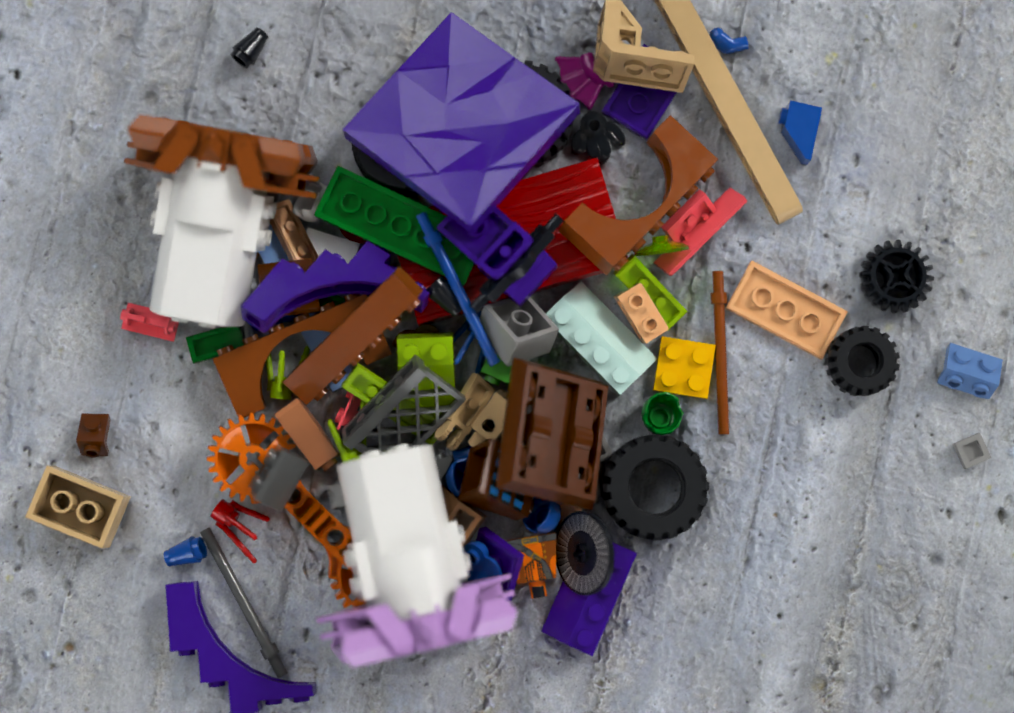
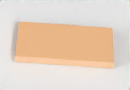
M752 260L725 308L820 360L824 358L848 312Z

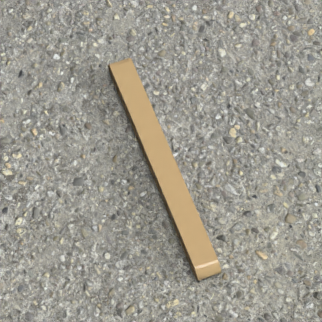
M654 0L681 51L695 55L692 71L775 223L779 225L802 213L803 208L692 2L690 0Z

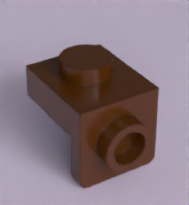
M81 414L76 442L82 456L91 458L108 456L107 437L111 421L109 414Z

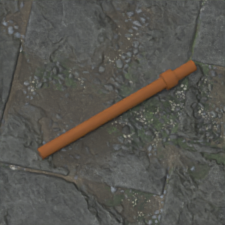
M713 271V293L710 294L711 304L714 305L718 435L729 434L725 329L727 292H724L723 271Z

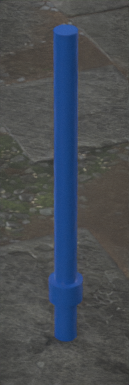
M426 212L417 215L416 218L425 234L423 239L427 247L432 248L489 365L492 366L500 362L476 312L469 306L471 302L441 243L443 239L439 231H435Z

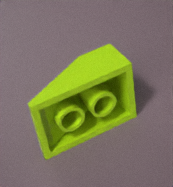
M453 332L398 334V371L414 355H417L424 361L426 367L456 389ZM425 377L418 384V391L434 389V382ZM450 394L438 395L439 406L450 405L455 400ZM434 396L419 397V403L424 407L435 406Z

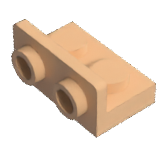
M641 283L614 296L615 301L642 343L647 344L669 329Z

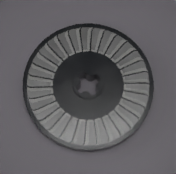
M589 511L573 512L562 521L556 534V566L563 582L574 593L579 595L596 594L604 589L613 572L615 555L612 537L605 523L596 514Z

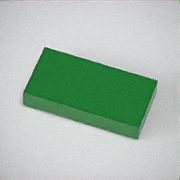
M241 326L220 327L186 337L193 364L213 359L218 356L217 350L232 344L234 349L244 345Z

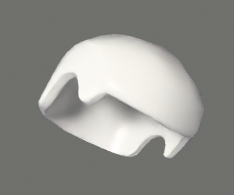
M321 182L318 183L319 185L311 183L305 189L315 192L317 194L316 199L299 196L293 206V213L307 222L320 220L314 216V213L327 188Z

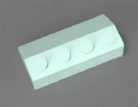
M582 281L546 313L559 328L557 335L604 383L608 384V387L618 397L658 359Z

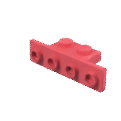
M729 188L712 203L706 193L699 189L661 227L672 242V245L654 264L669 276L674 275L747 202L746 198L732 188Z

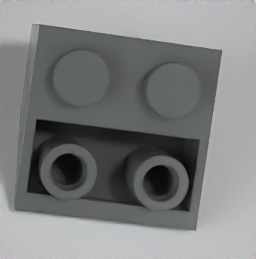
M278 444L275 449H269L263 460L266 466L261 474L256 472L249 487L251 488L250 494L255 501L282 512L307 469L309 462Z

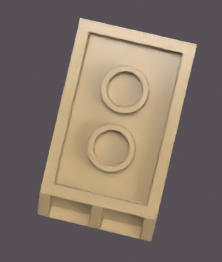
M605 0L597 27L593 67L595 73L603 81L683 93L694 66L695 55L687 54L683 51H668L656 47L640 46L642 27L621 0ZM622 40L629 41L630 45L625 44Z

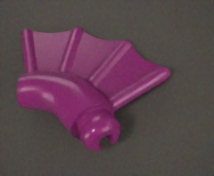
M585 53L581 57L554 58L560 68V81L563 84L566 83L569 87L570 97L581 101L588 110L593 108L604 85L609 88L615 85L614 82L603 81L593 70V53Z

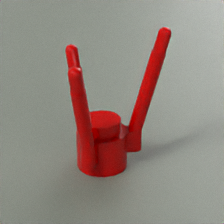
M222 499L213 509L210 517L217 521L215 525L226 533L252 563H256L257 559L229 527L234 525L251 539L257 540V535L237 521L240 516L237 511L265 522H269L270 518L241 506L234 500L228 503Z

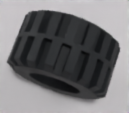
M869 326L851 328L832 341L833 344L828 348L826 352L828 353V358H825V365H828L827 375H831L833 378L831 382L834 386L838 385L840 391L843 393L848 392L851 396L859 395L862 397L878 393L886 389L889 383L894 381L897 376L895 371L899 370L900 364H897L900 354L899 352L895 353L894 350L897 345L894 341L890 342L888 340L890 336L887 333H880L879 328H869ZM855 346L867 347L875 356L876 367L873 374L869 377L857 376L849 367L848 356L851 349Z

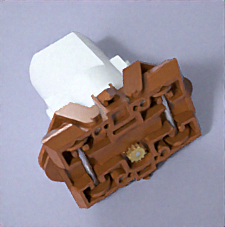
M139 114L128 127V133L132 142L127 141V147L136 149L135 159L125 158L123 163L172 173L171 178H162L161 182L157 183L155 198L158 199L157 210L152 212L150 224L154 227L153 233L161 235L149 310L161 316L171 317V320L175 322H198L199 326L206 328H215V326H244L245 320L242 319L241 306L250 296L257 252L265 251V247L270 246L272 230H269L270 219L275 218L277 203L273 202L274 196L267 195V191L316 199L317 194L315 192L305 190L306 181L319 182L320 177L309 175L318 162L313 146L295 143L290 140L267 138L197 125L183 120L176 121L165 117Z

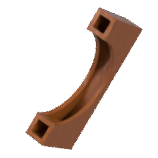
M671 115L652 133L646 142L658 157L664 172L665 193L660 207L651 214L638 219L618 220L600 215L582 203L563 222L558 230L606 276L613 269L618 272L629 261L626 256L631 251L636 254L644 246L646 241L643 238L648 233L653 236L664 225L661 220L666 215L671 218L681 207L678 202L683 197L688 200L698 190L696 184L700 180L705 183L715 172L712 167L718 158Z
M348 294L344 296L345 302L335 306L334 301L320 306V312L310 316L309 313L301 314L293 318L294 324L284 327V324L280 323L271 327L268 330V335L259 338L258 334H254L243 339L244 345L234 349L231 344L217 350L218 356L214 357L213 361L237 416L241 414L244 418L249 416L250 412L254 414L266 408L262 392V374L266 360L276 345L298 332L319 330L332 333L368 297L367 294ZM383 332L381 333L383 339L373 349L368 346L362 351L365 354L363 359L366 365L392 355Z

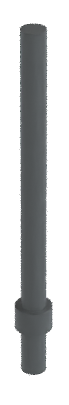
M210 527L201 531V536L262 648L260 652L265 660L268 659L277 678H280L287 674V671L277 654L279 650L275 642L271 643Z

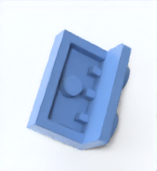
M950 343L946 349L943 371L939 375L937 383L979 398L990 399L1000 384L1003 359Z

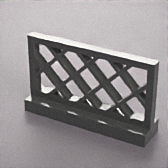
M414 355L341 429L343 444L351 450L353 448L357 449L362 454L374 450H380V454H382V452L387 451L391 447L407 444L408 448L421 446L466 401V398L453 386L426 367L421 358ZM425 377L434 382V389L418 391V384ZM450 394L455 398L450 405L439 406L438 395ZM434 396L435 406L419 408V397ZM405 398H415V408L399 409V403ZM435 413V420L432 423L420 424L419 414ZM416 415V425L400 426V416ZM386 417H396L397 427L381 428L380 422ZM401 433H417V438L413 442L401 443ZM397 434L398 443L382 445L381 435ZM378 435V445L365 446L361 443L366 436Z

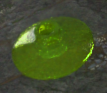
M668 235L652 237V243L642 247L634 255L648 256L684 251L689 249V245L669 241Z

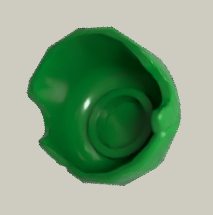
M669 392L656 393L648 398L641 411L645 427L652 434L667 435L675 431L679 427L684 414L679 404V398Z

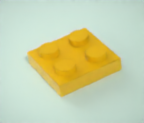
M662 336L653 391L708 399L716 345Z

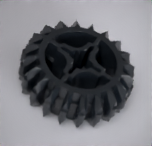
M889 240L885 241L883 247L880 245L874 247L875 253L868 252L866 254L869 261L861 263V266L867 271L860 272L859 277L866 278L867 281L862 282L860 288H869L864 297L868 298L873 295L875 297L871 303L873 306L882 302L881 311H886L890 305L893 314L898 312L899 306L903 313L908 312L909 305L915 309L919 306L918 300L923 302L927 299L923 292H930L932 290V287L926 284V282L933 281L934 276L927 275L926 272L932 270L933 266L924 265L923 262L927 261L929 257L927 255L921 258L918 256L921 252L920 247L911 251V242H907L902 248L901 240H896L894 245ZM886 256H900L905 260L899 265H894L890 262L886 263L882 259ZM911 266H913L916 273V285H913L914 281L909 276ZM877 267L880 269L878 272H880L884 278V283L881 286V288L879 287L876 280ZM902 269L898 277L899 280L890 285L894 278L893 273ZM894 288H899L902 291L906 290L910 293L905 298H895L887 294Z

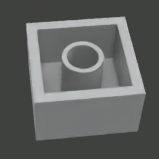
M531 297L521 307L510 298L485 305L479 319L496 354L507 367L511 366L513 358L529 360L550 353L559 328Z

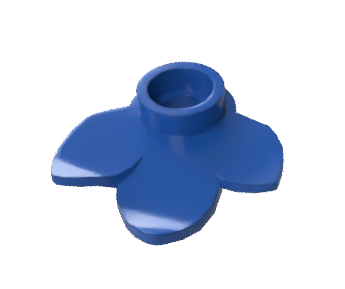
M469 542L463 547V553L468 554L471 563V570L468 571V581L502 575L497 561L489 557L488 548L482 542Z

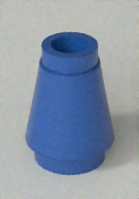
M194 536L164 551V560L169 567L200 563L203 558L207 557V548L204 540L201 537L195 538Z

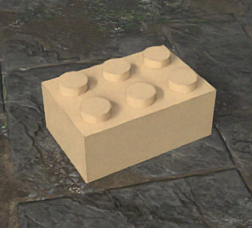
M47 465L25 518L99 548H110L131 496L57 466Z

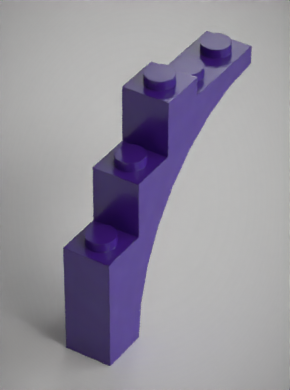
M368 240L348 264L342 256L337 253L332 254L326 249L306 272L297 263H290L282 258L242 304V319L265 334L279 319L294 309L314 300L339 294L370 295L397 268L389 267L390 255L386 249L374 245ZM416 282L423 291L418 297L421 302L415 310L422 313L428 305L429 292L426 291L422 284Z
M198 581L165 585L170 652L178 651V656L195 655V650L198 649L200 683H208V687L225 686V681H228L230 713L259 712L262 710L263 700H265L266 705L281 704L282 699L293 698L294 703L310 701V696H314L317 693L316 682H294L275 678L253 669L236 657L220 640L211 626L201 601Z

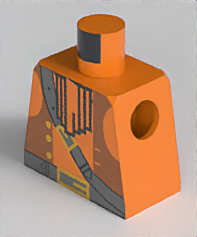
M556 533L505 540L524 555L516 581L517 584L529 583L531 599L547 596L545 580L556 578Z

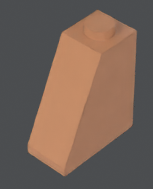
M295 399L274 414L315 470L322 468L325 472L338 463L336 458L340 456L339 451L309 408L300 399Z

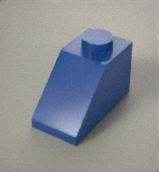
M790 100L786 108H781L778 123L782 124L781 134L800 163L807 165L812 158L822 107Z

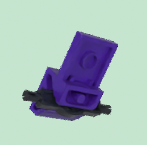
M496 207L473 234L449 216H446L436 229L479 268V271L488 278L479 288L481 294L469 305L476 313H479L489 301L494 303L503 293L521 307L557 269V263L544 249L555 238L552 233L564 220L555 213L545 226L538 225L529 235L515 221L510 220Z

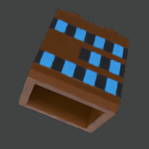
M491 438L470 448L457 501L516 521L526 518L534 507L532 497L496 488L495 482L501 442Z

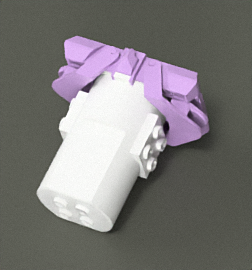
M407 444L391 447L387 449V453L380 454V450L363 453L359 459L347 461L337 466L353 542L347 544L348 550L343 551L346 567L352 568L353 578L349 579L352 595H356L358 600L365 601L366 603L316 618L317 623L332 621L333 630L320 634V640L332 639L331 650L342 663L348 664L353 668L512 630L517 611L506 598L516 594L514 590L502 591L501 582L511 579V573L465 582L461 580L462 578L469 577L468 571L471 570V563L468 554L463 553L461 543L465 542V536L462 526H458L457 521L449 522L432 445L408 448Z

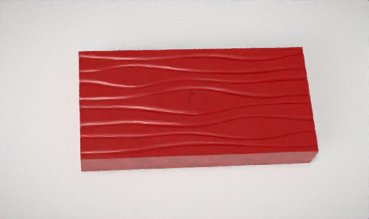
M598 158L522 179L497 206L500 211L510 220L515 221L529 235L538 225L545 226L555 213L565 221L582 203L600 215L616 219ZM430 206V207H428V208H430V209H433V210H435V211H437V212H439V213H441V214L447 216L445 213H443V212H442L440 209H438L436 206ZM561 225L552 233L555 238L544 249L557 263V269L534 293L603 273L558 231ZM398 256L401 268L415 282H419L426 289L441 276ZM474 265L465 286H463L471 304L481 294L479 288L488 280L476 265ZM503 293L495 302L509 299V297ZM430 298L428 299L427 307L422 313L414 309L419 326L453 318L450 313L446 312ZM460 311L456 316L463 315V311Z

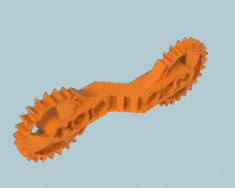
M252 412L249 413L248 420H244L243 416L238 414L237 423H234L230 418L228 419L230 426L228 429L219 426L222 433L221 436L212 435L217 444L208 445V449L214 452V455L208 456L206 459L209 462H214L215 465L209 467L208 471L218 473L212 480L214 483L223 482L220 486L221 492L230 488V498L239 493L240 502H243L246 495H249L252 504L259 503L252 498L250 494L251 488L249 487L259 467L253 461L246 463L248 460L246 454L248 452L254 454L257 451L258 454L256 456L264 465L263 460L270 448L275 449L279 444L290 451L296 447L295 443H287V440L290 439L288 433L281 434L284 430L281 424L276 428L274 427L276 420L274 417L265 422V414L261 413L258 420H255ZM246 425L250 443H245L240 426ZM275 431L278 436L266 449L262 448L260 444ZM219 448H223L226 450L238 452V456L218 452ZM241 465L245 471L231 484L226 481L228 477ZM266 465L262 466V468L259 471L260 474L262 473ZM300 480L295 488L299 490L298 499L293 502L288 501L284 508L325 547L329 560L328 577L337 580L330 586L335 590L340 589L335 594L336 599L345 598L342 602L344 608L349 607L351 604L352 607L366 604L365 601L358 600V597L354 600L348 597L351 594L349 579L353 578L352 568L345 569L342 568V565L346 566L343 551L348 550L347 544L353 543L350 527L341 523L303 486ZM332 530L341 531L342 536L338 542L331 543L328 541V534Z

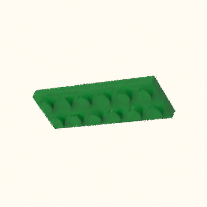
M337 165L314 216L445 277L432 248H428L423 239L425 234L416 216L426 212L435 231H437L436 227L446 216ZM440 233L443 239L441 243L462 286H465L475 264Z

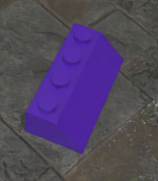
M613 543L615 555L614 568L611 578L604 589L593 595H579L570 590L562 581L541 632L588 655H594L637 555L636 552Z

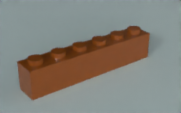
M399 266L287 376L283 383L305 405L313 399L318 402L328 392L326 386L331 381L337 384L347 373L344 369L349 364L354 367L365 356L362 353L364 349L368 346L373 349L383 339L381 333L386 328L392 331L401 322L402 319L399 316L405 310L410 313L421 302L418 297L423 289Z

